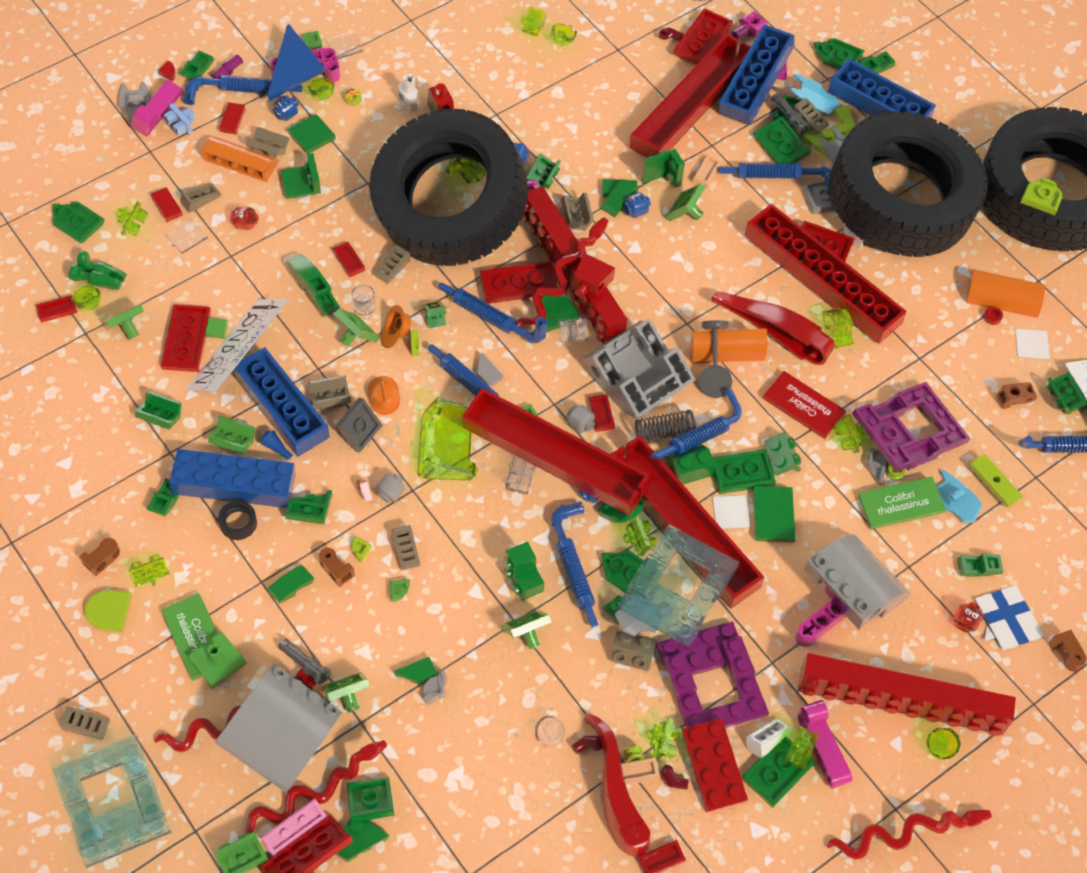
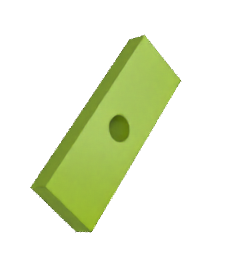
M986 454L970 462L969 467L1006 508L1022 499L1023 495Z

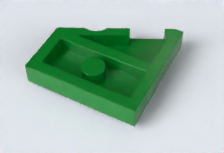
M327 490L326 494L315 496L313 493L305 497L291 498L285 513L286 519L325 525L333 491Z
M350 818L343 829L351 836L353 842L335 855L346 862H350L357 858L360 853H365L372 849V846L377 843L386 841L389 838V834L367 820L351 823Z

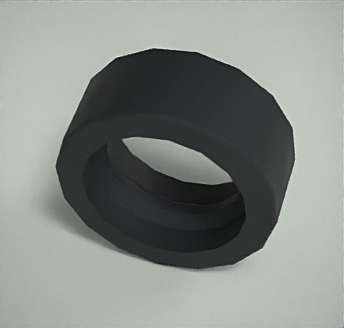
M239 500L232 501L224 505L219 511L218 521L221 532L229 539H246L256 530L257 518L255 510L249 503ZM235 512H245L249 515L250 520L244 527L233 529L227 526L226 519Z

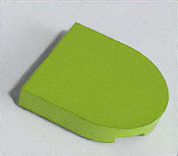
M1040 178V180L1031 181L1027 185L1020 203L1055 215L1063 193L1054 181Z
M104 590L94 594L88 600L85 607V615L89 623L98 630L123 632L132 596L131 592Z

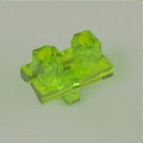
M137 201L130 213L129 207L120 208L116 211L117 221L121 224L125 221L120 233L121 235L126 236L127 233L134 236L138 235L141 225L135 223V219L145 223L149 214L141 208L142 203Z
M850 414L845 415L843 421L835 423L836 435L846 434V438L841 439L843 451L853 450V453L860 452L859 447L863 444L862 441L866 440L865 435L867 433L859 423L854 424Z
M638 515L625 528L627 533L622 538L625 543H631L632 547L635 546L638 556H644L647 551L657 546L656 538L654 536H647V533L651 530L649 520H641L640 515Z
M159 554L151 556L149 562L144 564L139 561L131 564V569H128L135 587L150 581L152 586H155L156 579L170 574L164 557H160Z
M669 717L665 722H660L659 725L654 724L653 730H647L645 734L650 739V745L655 746L652 757H656L657 760L662 757L672 759L677 754V746L669 744L670 739H679L682 729L673 724L674 719Z
M799 726L785 761L798 768L805 769L819 734Z

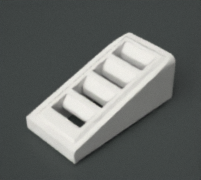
M776 718L746 737L747 749L759 758H762L786 737L792 729Z

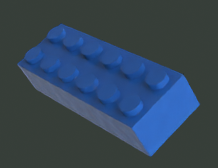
M763 24L719 102L721 115L748 125L752 124L795 47L794 34Z
M848 59L832 77L828 90L829 93L871 116L884 112L890 113L891 111H901L902 114L904 111L912 112L913 115L915 113L925 115L927 119V117H933L936 108L934 103L851 59Z
M266 347L241 360L235 367V378L297 457L330 438L326 422Z
M177 449L169 485L172 494L224 501L239 500L249 504L287 508L292 496L296 476L295 464Z

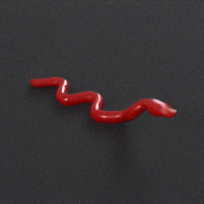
M601 218L591 227L588 238L577 239L575 243L576 253L564 256L556 261L554 272L559 281V287L537 288L532 295V302L537 311V316L533 318H520L515 323L517 326L536 325V320L540 317L544 318L545 321L547 315L542 303V296L560 297L566 293L569 283L563 268L581 261L583 254H587L585 247L593 246L596 240L603 235L608 224L607 218Z
M241 705L236 706L231 710L227 718L225 727L228 725V723L236 714ZM197 718L189 725L184 741L179 742L168 733H160L154 742L157 743L163 740L174 751L186 752L193 745L197 732L201 728L205 729L214 740L218 739L223 730H218L207 718Z
M381 740L362 747L358 752L351 755L348 768H334L321 793H317L305 785H295L290 788L285 796V810L282 814L276 813L268 807H255L248 815L245 833L251 834L255 831L256 821L259 817H264L277 825L295 812V799L297 796H303L310 801L315 798L319 804L328 802L333 796L341 779L352 780L359 772V763L361 761H370L377 757L387 747L386 741Z
M948 810L942 814L940 821H937L929 816L914 813L906 818L902 835L899 839L892 837L882 826L872 824L863 830L857 849L851 848L844 841L837 838L830 839L827 843V848L836 846L849 858L858 860L867 855L871 839L875 835L880 837L891 849L901 850L910 844L915 825H921L935 833L943 834L949 830L951 824L957 828L973 827L992 818L990 810H970L959 817L952 810Z

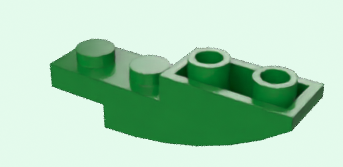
M299 254L286 260V264L304 291L307 290L323 317L340 309L338 302L331 293L332 288L321 272L306 256Z

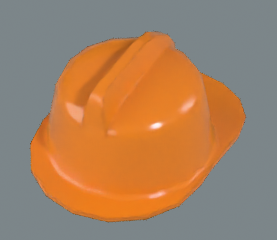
M399 305L391 307L386 316L381 335V344L386 349L393 347L411 329V317L409 314L404 313V310Z
M379 376L370 381L368 394L372 409L381 415L394 413L400 405V395L396 381L387 376Z

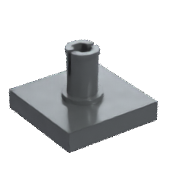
M358 398L336 424L354 451L359 453L383 426L364 398Z

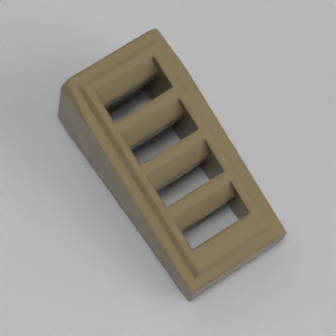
M804 98L794 106V111L802 115V119L810 124V129L816 134L829 126L828 121L807 98Z
M209 183L181 192L180 202L188 212H192L221 196V193L213 183Z
M395 245L373 275L388 284L410 262V253Z
M411 525L392 529V538L401 570L421 566ZM409 541H410L409 544H405V545H401V546L399 545V544H401V543H405V542H409ZM411 549H412L411 552H406V553H402V554H401L402 551H406V550H411ZM414 557L412 560L403 562L405 558Z
M66 706L59 725L63 731L103 740L110 719ZM80 718H82L83 720L79 727L77 725L79 723ZM89 720H91L89 729H86ZM97 722H99L100 726L98 728V731L94 732Z

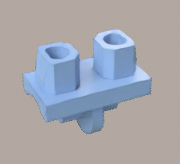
M174 103L169 105L170 111L164 114L165 122L168 125L177 122L173 125L177 135L184 132L188 135L193 134L190 126L195 121V112L192 109L184 108L180 111Z

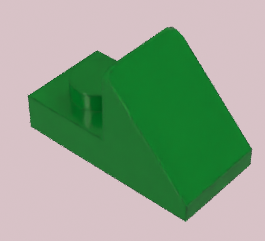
M441 301L422 304L429 328L446 325V307Z

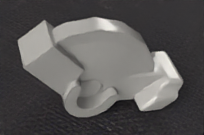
M439 669V676L430 678L425 683L423 698L427 705H430L437 699L444 698L446 695L445 684L448 678L443 669Z

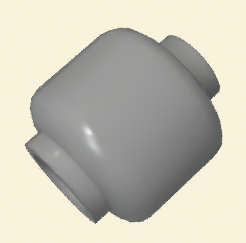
M575 405L567 413V423L578 433L589 432L595 425V415L584 405Z
M396 473L394 475L385 474L376 486L377 495L387 503H390V501L396 502L405 491V486L402 483L404 479Z

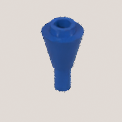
M274 430L263 434L261 445L280 453L288 461L293 457V454L285 448Z

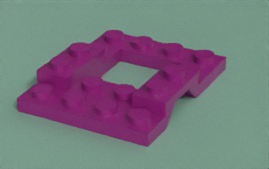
M927 382L898 392L882 404L873 406L869 403L854 409L852 415L895 472L905 468L908 471L935 460L939 454L964 445L970 440V437ZM921 406L940 432L916 441L898 417L903 416L910 409Z
M733 621L656 642V648L662 664L668 670L676 702L686 728L720 718L723 719L725 728L769 715L768 708L755 678V669L743 639L738 635ZM727 666L740 701L703 711L693 675Z

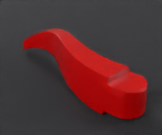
M716 292L711 298L713 302L744 318L759 329H767L768 335L801 360L806 359L812 364L823 365L835 347L833 339L822 332L820 326L780 305L724 292Z
M586 714L584 721L595 730L601 740L603 749L601 797L608 827L613 838L624 853L630 856L642 855L649 848L651 831L630 797L624 779L616 737L612 729L603 720L595 715Z

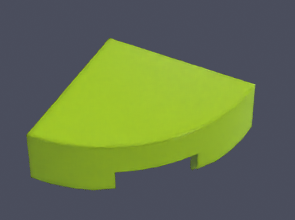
M411 330L412 356H419V335L417 330Z
M355 536L352 541L353 555L357 561L362 563L372 549V545Z

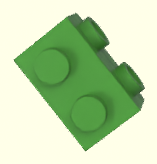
M219 416L217 427L209 435L208 443L244 454L254 442L255 427Z
M255 832L241 835L236 842L232 844L226 843L220 846L218 851L214 853L223 873H246L268 860Z

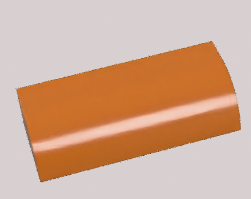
M215 136L210 137L202 148L205 161L264 182L268 181L279 164V160L275 157Z
M973 270L969 279L966 303L988 308L997 307L1002 311L1038 318L1044 300L1045 285Z
M767 329L717 330L718 362L765 360L768 343ZM712 331L692 332L689 347L691 363L713 362Z

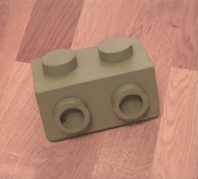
M257 127L255 136L247 137L246 144L251 146L252 150L260 152L264 150L267 152V155L277 157V155L286 153L289 137Z
M583 192L579 198L563 195L560 200L565 222L569 228L585 231L594 219L587 193Z
M345 375L308 383L314 409H325L331 406H342L346 403H351Z
M617 631L609 660L649 671L657 641Z

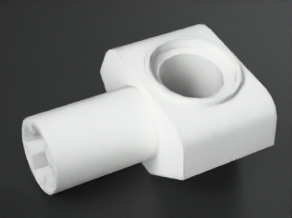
M405 74L403 82L398 85V96L401 103L409 111L417 110L418 90L415 88L414 76L412 74Z

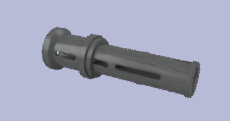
M780 93L774 94L771 101L788 118V124L796 129V133L799 136L806 134L811 127L810 124L802 119L800 113L793 110Z
M287 638L282 640L286 645L282 642L279 643L278 649L302 667L303 673L312 676L317 684H323L330 676V669L321 666L316 658L308 657Z

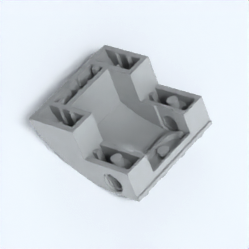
M651 319L640 320L583 357L593 376L609 398L620 409L635 419H638L696 380L678 347L667 349Z
M854 534L844 536L826 546L807 560L804 569L806 574L817 585L823 581L848 608L845 616L858 630L878 615L881 618L885 617L912 595Z
M273 663L215 743L286 793L342 712L335 705L324 700L318 693L313 692L303 685L301 681L293 678L284 669Z

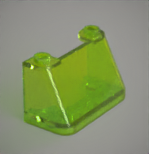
M437 397L425 409L420 426L418 477L470 481L476 477L478 467H476L475 462L470 461L471 432L463 428L461 419L469 407L468 405Z

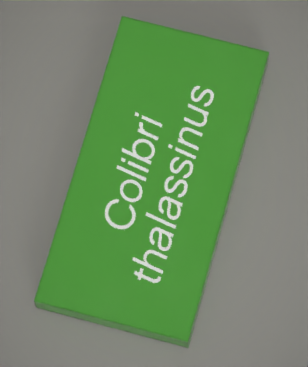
M933 476L858 494L870 530L942 514L946 511Z
M199 593L162 609L164 618L192 681L203 676L187 656L218 634Z

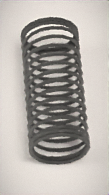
M687 409L682 412L678 411V413L653 416V418L650 416L649 419L647 417L641 420L636 419L634 427L636 437L640 435L645 442L646 440L649 442L650 438L653 441L654 437L658 440V436L662 439V435L664 438L667 436L670 438L671 435L674 437L675 434L678 436L679 433L682 435L683 432L686 433L696 428V423L692 410Z

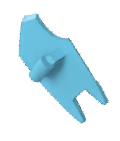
M793 74L802 84L800 90L795 88L790 90L801 100L807 98L818 111L826 115L831 114L840 106L837 97L825 91L821 83L799 74Z
M941 469L940 472L945 481L938 485L937 489L946 511L957 515L963 523H975L982 507L981 501L963 483L947 471Z

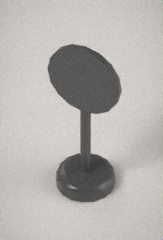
M724 320L702 321L703 329L712 330L713 365L708 366L702 371L699 377V386L702 392L711 398L723 397L726 395L725 392L732 387L730 372L725 367L718 365L717 330L728 327V321Z

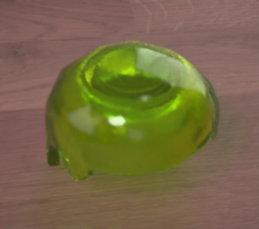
M557 23L551 29V37L559 46L572 44L577 36V31H573L571 25L566 26L563 23Z
M320 78L316 81L312 80V85H308V89L313 98L325 101L334 94L335 84L328 78Z
M83 286L78 291H74V298H71V300L79 310L91 311L99 305L101 292L95 286Z
M936 728L927 736V750L936 759H950L960 750L961 741L959 735L951 728Z

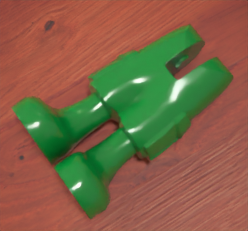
M81 250L77 257V265L73 264L70 267L68 277L72 281L85 280L89 281L90 285L119 290L122 285L121 282H124L127 274L101 261L94 264L90 261L89 253Z

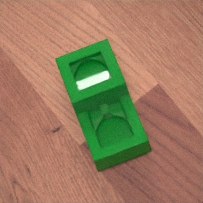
M199 50L192 61H187L180 75L190 80L202 76L215 59L213 56Z
M884 51L876 57L871 55L859 64L879 74L894 67L896 61L887 51Z
M621 179L608 195L601 209L615 218L624 209L623 203L625 199L636 192V187Z
M165 478L159 492L154 493L147 507L148 511L165 517L173 508L180 495L171 493L170 479Z
M1000 554L960 555L957 558L961 576L981 577L1004 573Z
M300 565L272 583L267 590L280 604L294 597L298 590L312 584L314 577L303 565Z

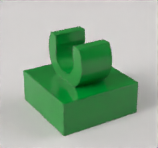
M618 595L604 605L603 609L617 624L618 621L614 613L625 606L627 602Z

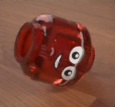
M238 206L230 215V221L233 226L241 230H252L259 220L258 214H256L252 207Z
M973 602L960 604L953 617L956 623L955 627L965 633L977 631L984 618V614L980 610L981 607Z

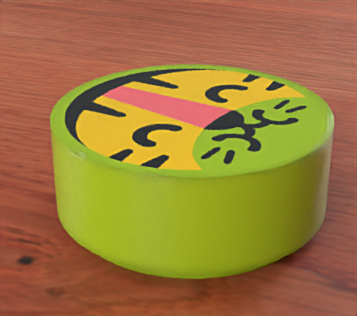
M355 88L348 89L345 92L346 103L349 105L359 104L362 101L360 90Z

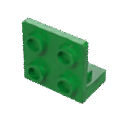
M675 148L655 156H650L644 160L641 181L645 184L667 176L669 182H672L675 188L682 186L685 163Z
M314 153L307 154V161L304 162L305 166L281 170L286 199L321 193Z

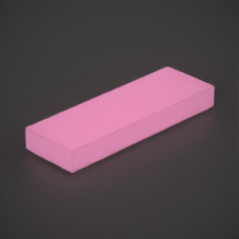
M314 798L261 836L260 839L270 854L274 856L325 819L327 815Z

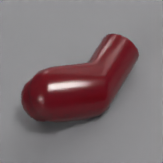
M670 27L659 31V37L663 40L675 38L680 41L684 36V33Z
M583 736L572 744L571 748L575 754H578L586 747H593V750L599 751L602 749V744L598 736Z
M664 765L662 767L661 777L668 787L688 789L689 779L678 778L671 765Z

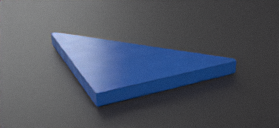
M290 24L286 26L267 98L269 101L325 72L324 66Z

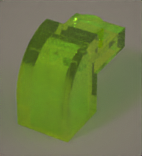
M529 6L527 15L522 16L521 19L523 24L522 32L538 37L544 27L547 13L544 10Z
M464 158L450 159L449 164L444 169L447 174L460 173L467 184L480 182L487 172L481 164Z
M842 307L822 311L825 329L831 330L832 339L835 343L834 348L854 344L851 331L853 323L848 311Z

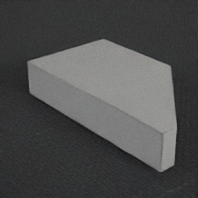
M481 353L477 376L489 387H492L503 380L504 375Z
M870 448L866 468L878 485H882L887 460L879 450Z

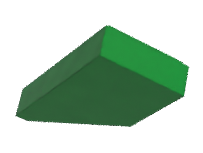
M430 657L394 671L396 677L405 678L418 685L437 676Z

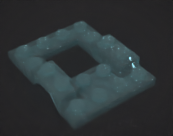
M668 525L650 554L648 553L628 585V590L618 604V609L681 644L690 647L709 610L719 599L738 568L739 562L679 529ZM676 553L710 571L691 601L658 583Z
M136 734L53 767L86 868L172 833ZM124 765L135 800L94 817L82 781Z

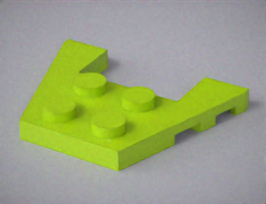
M848 104L834 111V115L841 124L833 127L842 132L845 137L855 126ZM833 127L818 134H814L809 129L806 134L801 136L805 143H811L816 147L815 150L828 159L829 157L822 148L818 138L822 137L829 143L837 139L832 130Z

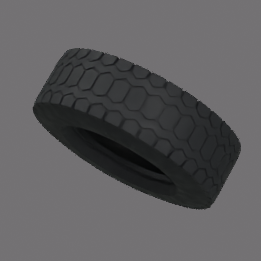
M1041 107L1013 116L996 132L983 161L988 183L983 205L986 206L985 209L992 216V219L998 225L1000 224L1004 231L1010 232V235L1018 240L1022 238L1021 241L1031 245L1034 243V247L1041 249L1046 247V250L1057 251V249L1059 251L1086 249L1087 198L1081 200L1062 199L1055 215L1020 202L1027 185L1030 183L1022 170V164L1035 158L1060 160L1076 167L1087 176V113L1082 115L1081 111L1074 109L1070 111V108L1059 107V109L1057 107H1047L1046 109Z
M442 109V113L440 110L429 112V116L427 113L418 116L417 121L415 118L408 121L406 127L402 125L395 131L396 134L393 133L386 140L387 143H384L379 150L380 154H377L372 166L369 183L370 198L375 214L389 237L396 245L408 251L410 257L430 265L432 263L437 266H456V263L462 265L469 263V260L471 262L479 260L481 255L483 257L493 252L492 249H498L503 245V241L506 242L524 215L528 198V183L523 163L514 143L504 129L495 121L485 115L470 110L466 111L465 109ZM452 158H464L473 160L486 169V183L481 195L469 208L461 213L438 218L424 215L413 208V193L416 184L421 176L435 164Z
M891 111L890 113L884 112L879 113V115L869 116V118L860 121L851 129L836 156L828 183L831 203L838 217L843 223H846L845 226L852 233L855 231V235L861 240L866 239L865 242L871 246L877 245V249L885 252L889 250V253L900 255L901 253V256L924 257L925 255L939 254L950 249L963 238L985 200L988 184L987 175L978 153L962 135L958 136L959 133L952 128L948 129V125L940 121L937 123V120L931 117L926 119L925 115L917 113L913 115L912 112L904 111L902 114L901 111ZM882 163H895L913 168L924 174L936 185L942 201L931 205H920L902 200L892 195L879 184L874 176L873 167Z

